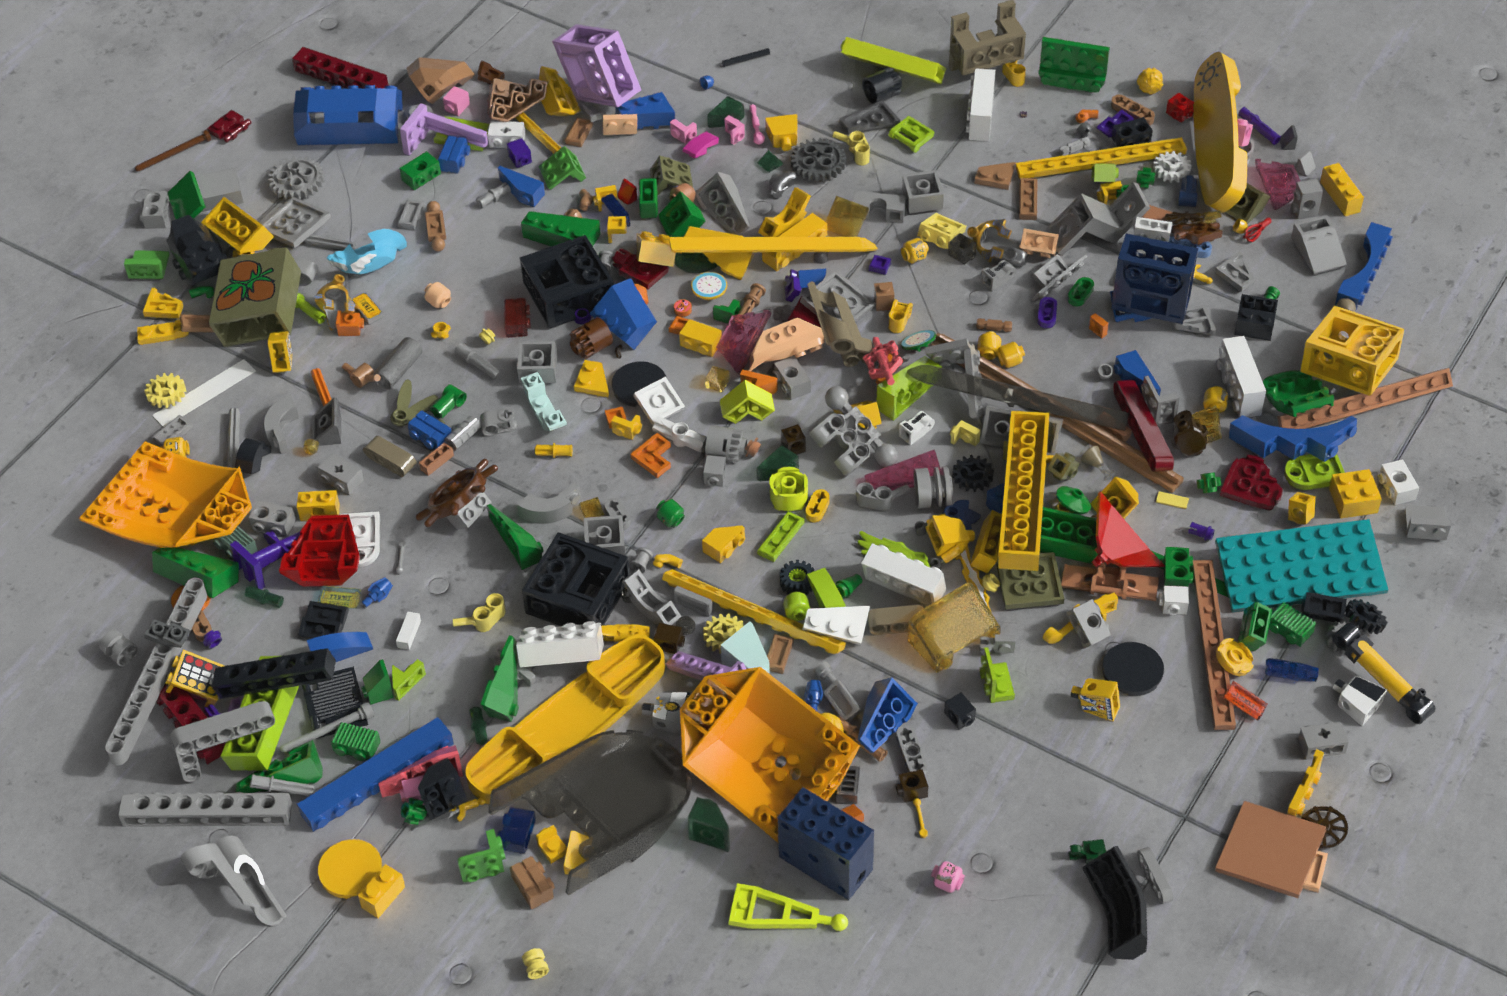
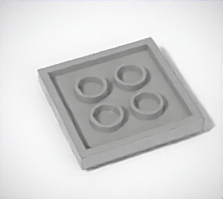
M292 197L261 224L274 236L273 239L296 248L327 222L331 216L328 211Z
M834 271L816 285V288L821 292L831 293L834 291L847 300L855 322L875 307L876 303L837 271ZM810 292L801 297L800 302L817 315ZM822 304L824 312L841 320L837 307H828Z

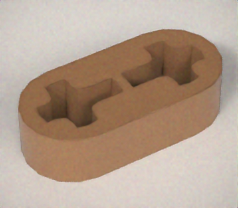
M201 610L197 617L199 621H195L191 630L195 638L203 642L205 634L211 631L212 628L204 612ZM203 628L206 633L200 632V629Z

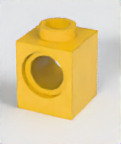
M1301 492L1293 495L1289 499L1288 520L1300 525H1306L1314 518L1316 496Z

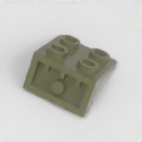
M659 155L650 168L651 178L657 179L658 195L661 194L663 189H666L668 184L677 186L687 183L693 187L690 166L686 163Z

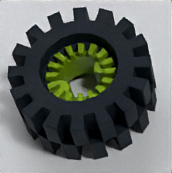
M796 560V563L789 561V565L787 563L784 564V568H781L780 586L783 592L786 591L787 595L792 592H801L808 595L809 591H813L806 576L814 572V568H811L810 563L806 565V561L802 560V563H799V560ZM795 577V578L798 579L799 577H801L802 579H801V580H794L793 578Z

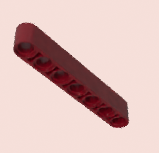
M1134 380L1115 381L1113 384L1114 396L1151 471H1172L1174 468L1173 455Z

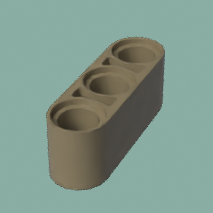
M375 436L363 448L368 458L401 477H404L417 464L416 459L410 453L380 436Z
M921 605L876 608L868 612L869 630L873 635L917 632L927 627L925 610Z

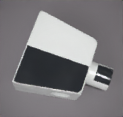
M1358 676L1354 677L1349 684L1338 679L1333 686V689L1340 693L1338 706L1361 726L1366 723L1383 703L1387 689Z

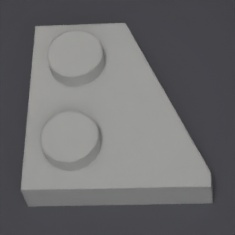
M1239 251L1216 267L1215 273L1240 292H1243L1254 284L1255 278L1249 271L1248 264L1244 263L1242 259L1243 254Z
M1205 305L1187 308L1183 324L1172 322L1175 329L1216 335V328Z

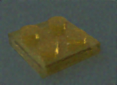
M836 196L825 221L827 223V231L843 237H858L869 208Z

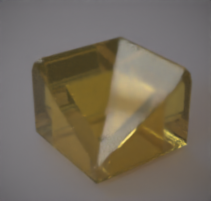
M712 366L705 378L706 387L723 392L730 381V372Z

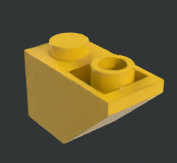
M740 525L714 528L702 540L703 553L722 563L732 555L738 546L744 543L745 527Z

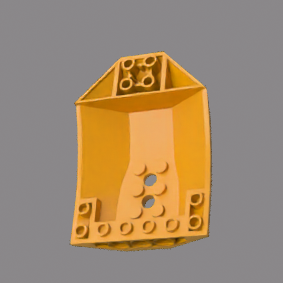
M145 441L80 516L79 520L130 541L159 548H173L231 535L252 509V505L240 466L238 468L207 464L180 456ZM146 503H151V504H152V505H149V506H146V507L143 506V505L146 504ZM162 507L169 509L168 512L162 514L158 510Z
M761 667L705 676L680 708L683 766L737 808L777 843L778 816L802 787L828 801L842 783L860 747L859 744ZM779 757L786 758V764L782 768L776 766V760ZM795 770H800V778L797 780H793V772Z

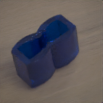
M510 807L508 813L505 812L503 816L504 827L497 834V836L501 837L503 850L521 854L526 853L536 823L535 811Z

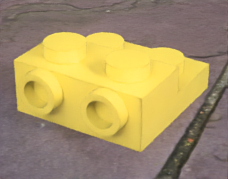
M935 213L920 223L917 236L926 242L935 243L940 248L949 249L956 244L957 237L966 231L967 226Z

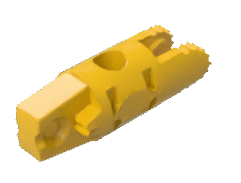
M636 624L601 626L603 641L621 642L634 635L650 638L649 626Z

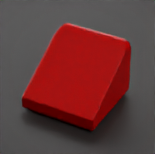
M623 179L617 198L626 205H630L637 200V187L627 179Z

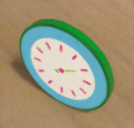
M932 330L913 333L902 340L901 347L904 350L914 349L920 352L921 347H928V344L935 340L936 333Z

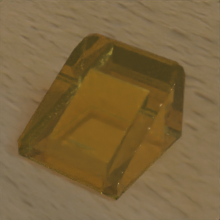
M598 497L579 503L584 518L604 515Z

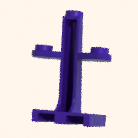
M273 531L265 532L263 535L269 546L253 554H250L239 542L234 541L230 544L233 561L239 562V570L243 568L245 579L249 582L255 579L256 588L260 591L265 587L262 568L288 553L292 548V542L299 538L300 531L282 540H279Z

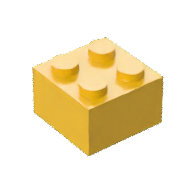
M1370 469L1332 474L1329 491L1340 519L1378 513L1382 498Z

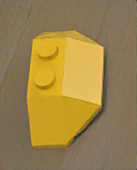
M541 66L539 80L547 82L545 99L541 101L545 112L559 117L579 113L581 109L570 86L558 75L559 73L556 69Z

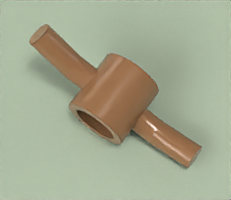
M348 363L342 365V369L350 374V379L359 388H362L368 382H378L381 379L379 374L373 375L374 370L367 363H363L357 369Z

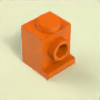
M337 312L336 328L338 336H360L361 329L364 328V318H361L360 313Z

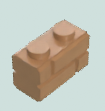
M530 856L522 860L521 863L518 862L510 867L511 877L531 909L553 899V889H555V886L550 877L545 878L543 874L545 870L540 861L536 862Z

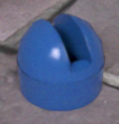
M706 75L700 78V85L704 90L714 85L712 76Z

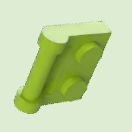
M908 116L889 131L888 136L910 147L911 151L916 153L922 145L934 137V131ZM900 132H903L904 134L908 135L909 137H911L912 139H914V140H916V141H914V142L911 141V140L908 139L907 137H905V136H903L902 134H900Z

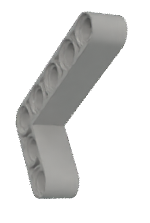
M265 701L257 702L174 729L171 733V740L184 781L194 782L201 776L196 751L273 726L275 717L269 703Z

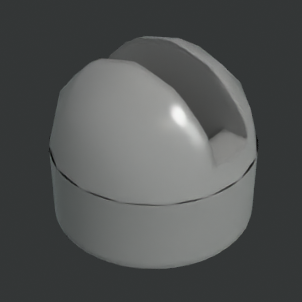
M1107 363L1101 364L1097 370V374L1101 379H1108L1113 373L1112 366Z

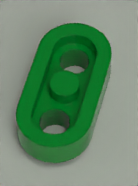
M1088 277L1079 278L1068 293V303L1076 307L1082 306L1094 291V281Z

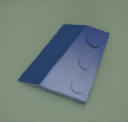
M631 278L612 285L590 312L593 318H601L613 334L634 350L657 323Z

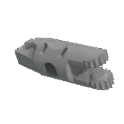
M502 647L497 650L500 655L503 650ZM495 655L489 657V661L493 664H501L500 658ZM517 659V681H522L532 686L536 682L535 675L531 672L530 667H520L519 659Z

